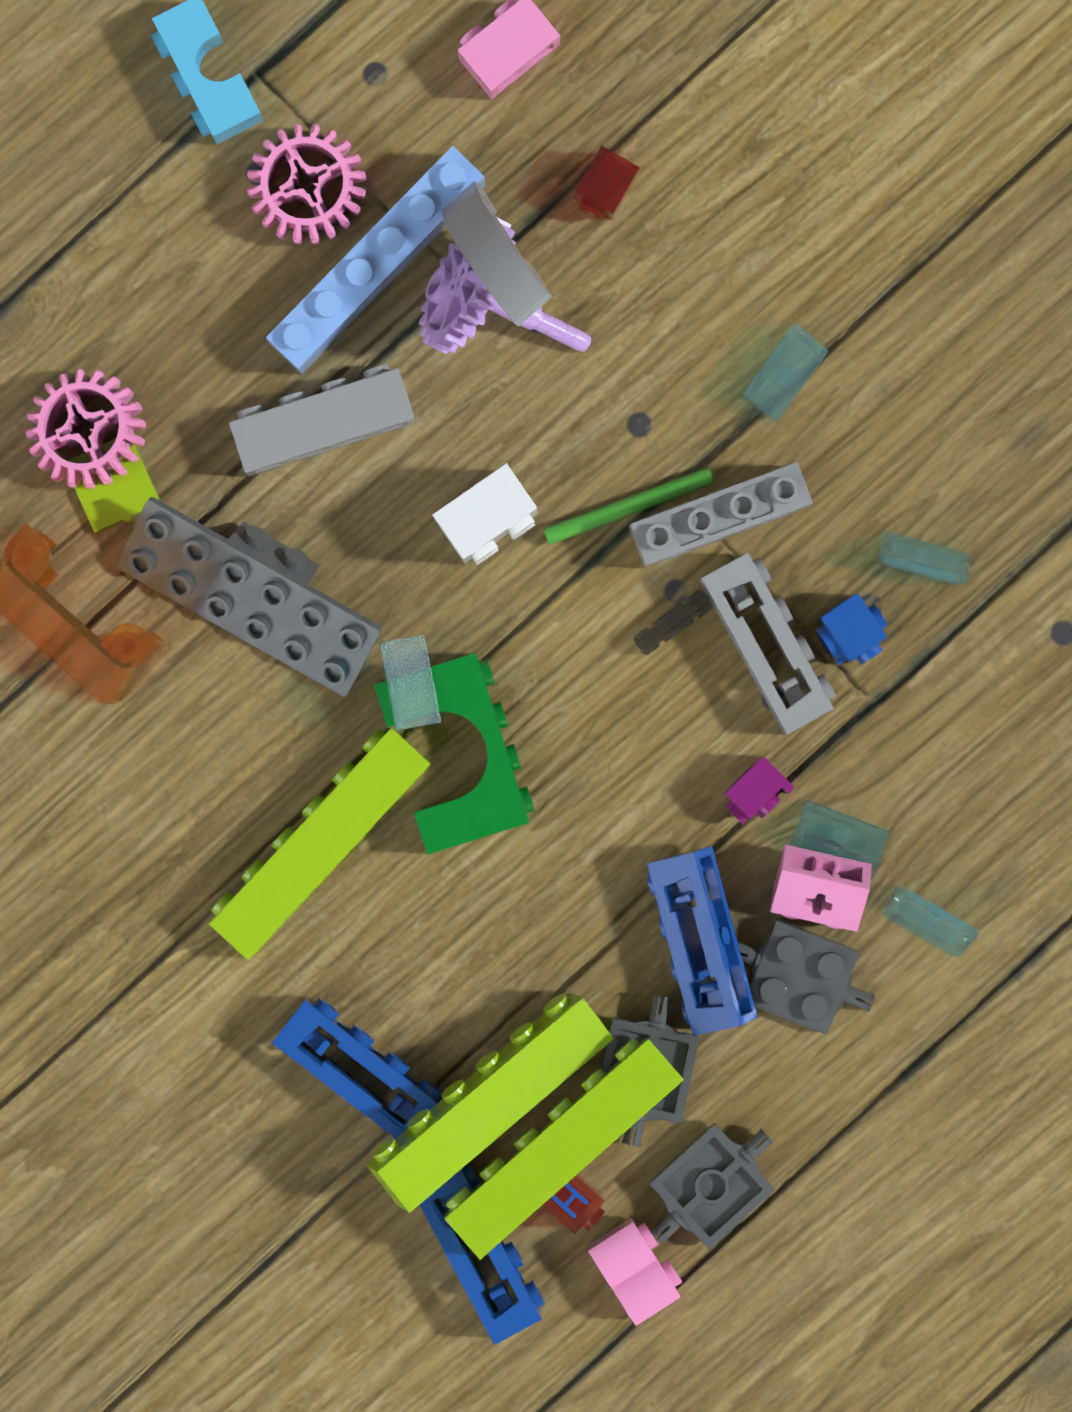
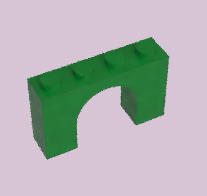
M476 653L374 684L388 728L435 713H454L471 721L481 732L486 743L488 754L486 770L478 785L471 792L458 799L414 812L427 855L528 824L527 814L535 812L528 787L519 788L514 771L522 769L515 745L505 746L500 730L509 727L501 701L492 704L487 687L495 685L488 660L479 662Z

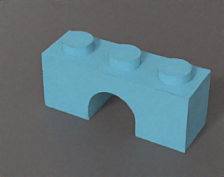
M187 0L152 18L158 31L151 34V37L161 57L164 59L171 55L178 70L173 72L171 76L183 98L190 94L193 97L198 110L192 112L191 115L203 137L211 133L218 145L264 121L240 73L225 81L218 82L211 81L200 73V64L204 55L209 50L224 43L203 0Z

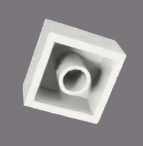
M506 463L432 515L463 562L466 564L473 559L476 565H479L499 551L496 542L508 534L515 540L534 527L535 521L533 517L538 514V508Z

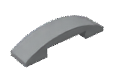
M473 181L442 209V215L450 234L473 271L512 322L520 326L546 303L552 295L534 267L523 259L495 215L497 210L481 185Z

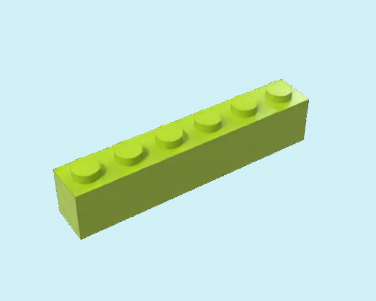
M379 728L362 747L367 752L366 756L356 766L349 761L332 779L337 787L326 799L318 794L301 812L307 819L300 827L294 831L288 826L272 843L271 846L276 850L274 855L265 864L258 859L243 874L241 879L247 884L235 896L228 891L210 910L216 917L209 925L247 960H250L432 765L394 728H391L386 734Z
M572 993L567 995L560 994L554 997L543 1008L545 1013L534 1023L528 1022L517 1028L510 1035L509 1039L511 1042L499 1052L493 1051L484 1056L475 1066L477 1071L465 1081L458 1080L447 1087L441 1095L443 1100L431 1110L424 1109L418 1112L407 1123L408 1129L396 1139H387L374 1150L372 1154L374 1158L366 1166L399 1207L408 1213L412 1212L614 1039L583 997Z
M635 1037L628 1041L614 1054L619 1060L607 1072L601 1067L594 1071L581 1083L585 1091L573 1102L568 1097L561 1100L547 1113V1116L551 1119L547 1125L539 1132L534 1127L527 1130L513 1143L517 1149L513 1155L505 1162L500 1157L494 1159L479 1173L484 1179L471 1192L464 1186L445 1203L450 1210L444 1214V1219L480 1260L684 1080L648 1038L645 1037L640 1043Z

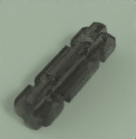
M697 590L686 598L687 602L685 604L680 602L655 620L650 629L646 627L637 633L633 641L641 653L649 655L660 647V642L664 640L666 643L691 625L696 616L700 618L713 608V604L703 590Z

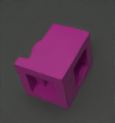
M760 756L723 792L729 799L724 807L743 825L756 813L761 819L765 817L780 802V799L775 795L780 789L785 794H789L795 787L764 756Z

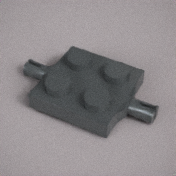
M777 918L768 939L760 946L759 950L738 942L740 952H742L743 963L752 966V980L749 987L755 1007L826 1035L835 1013L843 1006L844 1002L867 1012L870 1011L875 994L851 986V973L859 956V950Z
M653 994L649 1020L634 1022L612 1017L609 1033L614 1039L606 1045L602 1069L605 1072L619 1061L614 1054L628 1041L635 1037L640 1043L646 1037L684 1079L624 1133L622 1143L630 1145L633 1129L636 1128L632 1144L633 1146H641L645 1121L661 1119L679 1124L682 1123L700 1036L677 1031L666 1024L670 1002L672 1001V998L663 997L661 1011L658 1013L661 996Z
M715 1123L711 1124L649 1181L652 1188L665 1201L669 1212L655 1227L650 1229L651 1233L655 1237L657 1236V1240L663 1244L682 1226L684 1229L694 1233L710 1250L775 1190L759 1172L754 1160L769 1145L774 1143L773 1140L761 1128L749 1141L741 1146L739 1143L730 1140Z

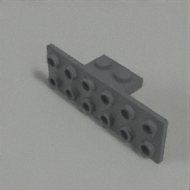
M150 497L146 501L117 563L119 570L343 697L347 696L352 689L382 631L380 625L308 585L314 578L320 565L310 560L304 552L287 547L271 538L262 528L250 526L245 522H242L231 537L227 539L154 497Z

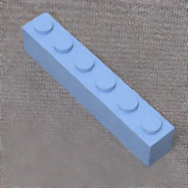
M452 146L266 337L268 342L302 375L446 227L442 209L473 181L478 182L483 189L485 187V177Z

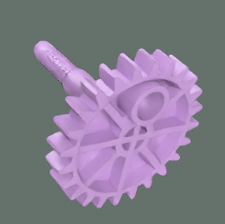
M497 217L510 239H512L515 231L510 229L511 224ZM450 243L447 257L440 259V267L433 273L425 292L427 301L421 307V311L425 313L419 321V325L423 326L419 333L420 336L424 337L422 342L444 354H447L448 351L455 353L458 346L463 348L467 336L473 339L476 326L478 324L482 326L485 324V314L488 310L512 321L483 285L457 244ZM542 307L520 325L528 330H537L580 352H585L591 343V337L587 333L542 311Z

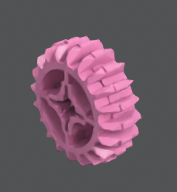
M297 124L294 125L296 138L288 140L286 132L281 129L277 131V135L282 144L276 147L268 139L263 142L264 148L270 154L268 158L257 153L253 155L254 163L263 169L262 171L249 170L247 172L249 180L260 183V185L248 188L247 194L249 198H263L252 206V210L255 215L269 211L262 221L266 229L280 222L276 232L278 238L284 239L289 230L293 229V241L295 244L300 245L303 241L304 232H309L312 244L316 245L320 241L319 230L325 229L327 236L332 240L336 238L332 224L338 222L345 230L350 228L349 220L343 215L345 211L352 215L358 216L360 214V207L352 202L351 198L364 199L366 191L361 187L353 186V184L365 181L366 174L360 170L351 171L361 163V158L358 154L344 157L351 149V143L348 140H344L334 147L337 139L336 131L331 129L327 132L325 138L321 140L320 127L313 124L310 129V137H304L302 126ZM298 152H319L331 158L335 163L329 166L326 163L317 167L305 164ZM284 159H287L291 167V176L286 183L279 186V191L271 194V181L274 172ZM297 167L301 168L304 176L307 175L310 181L318 179V183H313L316 203L313 202L310 194H307L303 188L295 190V186H301L298 180L300 175ZM343 175V187L340 197L335 205L327 211L322 200L323 192L326 187L334 183L333 179ZM302 202L311 208L315 217L306 219L296 218L286 214L278 206L284 203L290 205Z
M78 369L75 374V383H73L66 373L60 374L59 380L62 387L57 389L50 382L46 383L44 387L51 394L49 398L44 400L40 396H35L33 402L41 408L40 413L28 412L27 419L38 425L35 428L26 430V437L31 440H40L29 448V452L35 457L43 456L38 463V467L43 471L53 468L51 478L56 482L62 481L67 476V485L76 489L83 476L85 487L94 489L96 486V476L99 475L100 480L108 486L112 484V477L109 471L114 469L119 475L125 476L127 470L121 462L127 458L130 462L136 463L139 459L136 454L130 451L131 445L141 447L145 444V440L138 435H134V431L145 429L146 422L143 419L133 418L143 408L138 402L128 403L134 393L128 387L119 390L121 381L115 376H112L105 382L104 373L95 370L89 381L87 372L83 369ZM99 396L105 398L113 404L115 409L107 413L104 410L93 413L89 412L80 397ZM66 406L68 419L62 427L55 430L56 435H53L55 421L61 410ZM81 416L94 426V429H89L92 431V434L88 436L90 442L77 433L78 430H83L79 427L83 423ZM119 423L117 438L111 449L105 454L103 447L104 438L109 432L116 429L115 424ZM64 446L69 449L82 446L92 462L72 463L66 461L61 457L57 449Z

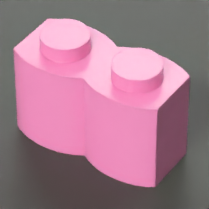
M629 1218L586 1247L635 1326H637L681 1297L676 1286L681 1284L682 1280L669 1260L661 1264L653 1253L652 1249L658 1246V1243L645 1222L637 1227L632 1218Z

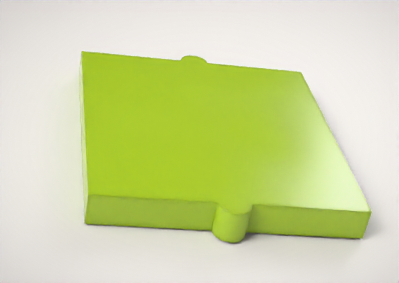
M116 438L103 444L105 454L111 449ZM131 445L130 451L136 454L139 459L136 463L130 462L127 458L121 462L127 470L125 476L119 475L114 469L109 471L112 477V484L107 486L97 475L94 489L85 487L82 476L80 484L75 489L94 533L121 521L131 522L133 516L142 512L146 501L150 497L160 500L140 454L134 445ZM85 452L67 460L72 463L92 462L90 456Z

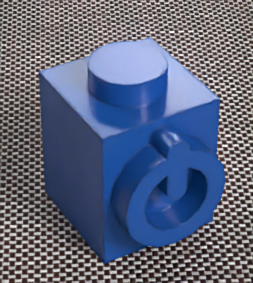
M858 593L817 619L821 626L815 629V633L838 666L844 662L849 663L854 659H857L860 665L883 651L878 643L887 638L882 629L887 627L888 624L879 609L874 604L867 607Z

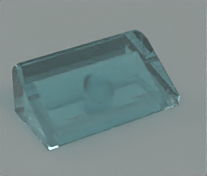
M794 323L745 389L741 398L771 420L777 422L828 353V350L803 328Z
M885 532L876 562L890 568L961 586L967 583L970 557L962 551L892 532Z
M425 635L379 642L396 731L441 723Z
M807 800L790 846L872 864V879L879 867L890 831Z
M903 886L896 887L883 910L885 917L954 957L960 956L979 934L976 928Z

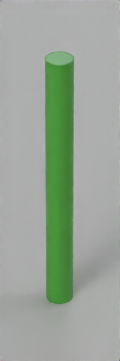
M709 467L546 527L543 531L548 544L551 545L714 484V479Z

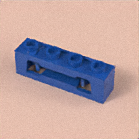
M712 846L647 863L649 889L656 896L660 911V930L668 941L672 956L671 972L674 979L679 983L683 998L682 1013L686 1023L690 1025L692 1035L697 1036L738 1027L758 1018ZM703 871H704L705 876H706V880H707V884H708V888H709V890H710V894H711L712 900H710V898H709L708 889H707V886H706V882H705V878H704ZM693 899L696 900L697 906H688V902L693 901ZM730 970H731V973H732V977H733V981H734V985H735V989H736V993H737L738 999L736 998L735 991H734V987H733V984H732V981H731L730 972H729ZM710 975V978L716 977V980H712L709 983L707 976Z
M307 997L272 1043L395 1139L408 1129L407 1123L414 1115L424 1109L431 1110L442 1100L441 1095L443 1092L431 1082L423 1079L419 1084L407 1075L406 1072L410 1067L391 1052H388L384 1057L371 1047L375 1040L356 1025H353L349 1030L336 1020L340 1013L333 1006L318 997L315 1003ZM320 1026L340 1041L337 1045L340 1049L393 1090L398 1086L417 1101L416 1105H413L404 1095L398 1092L389 1104L388 1108L392 1112H396L406 1120L405 1125L382 1108L384 1101L328 1057L323 1062L302 1046L301 1043L304 1041L317 1054L322 1056L333 1041L316 1029Z
M468 1163L424 1200L420 1207L493 1344L496 1345L542 1320V1312L539 1307L545 1305V1302L534 1281L532 1280L527 1284L518 1269L524 1263L514 1243L511 1241L505 1244L502 1240L488 1255L501 1279H508L517 1297L512 1300L504 1281L489 1288V1295L498 1308V1311H493L483 1292L486 1283L465 1243L445 1221L435 1202L439 1198L445 1213H447L450 1209L445 1203L455 1192L464 1186L471 1192L481 1183L474 1168Z

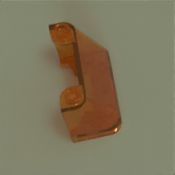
M25 523L10 539L0 559V614L95 699L108 704L123 701L172 647L156 633L153 632L150 635L140 626L129 623L118 625L103 641L46 591L59 576L53 570L51 564V553L57 544L42 530Z

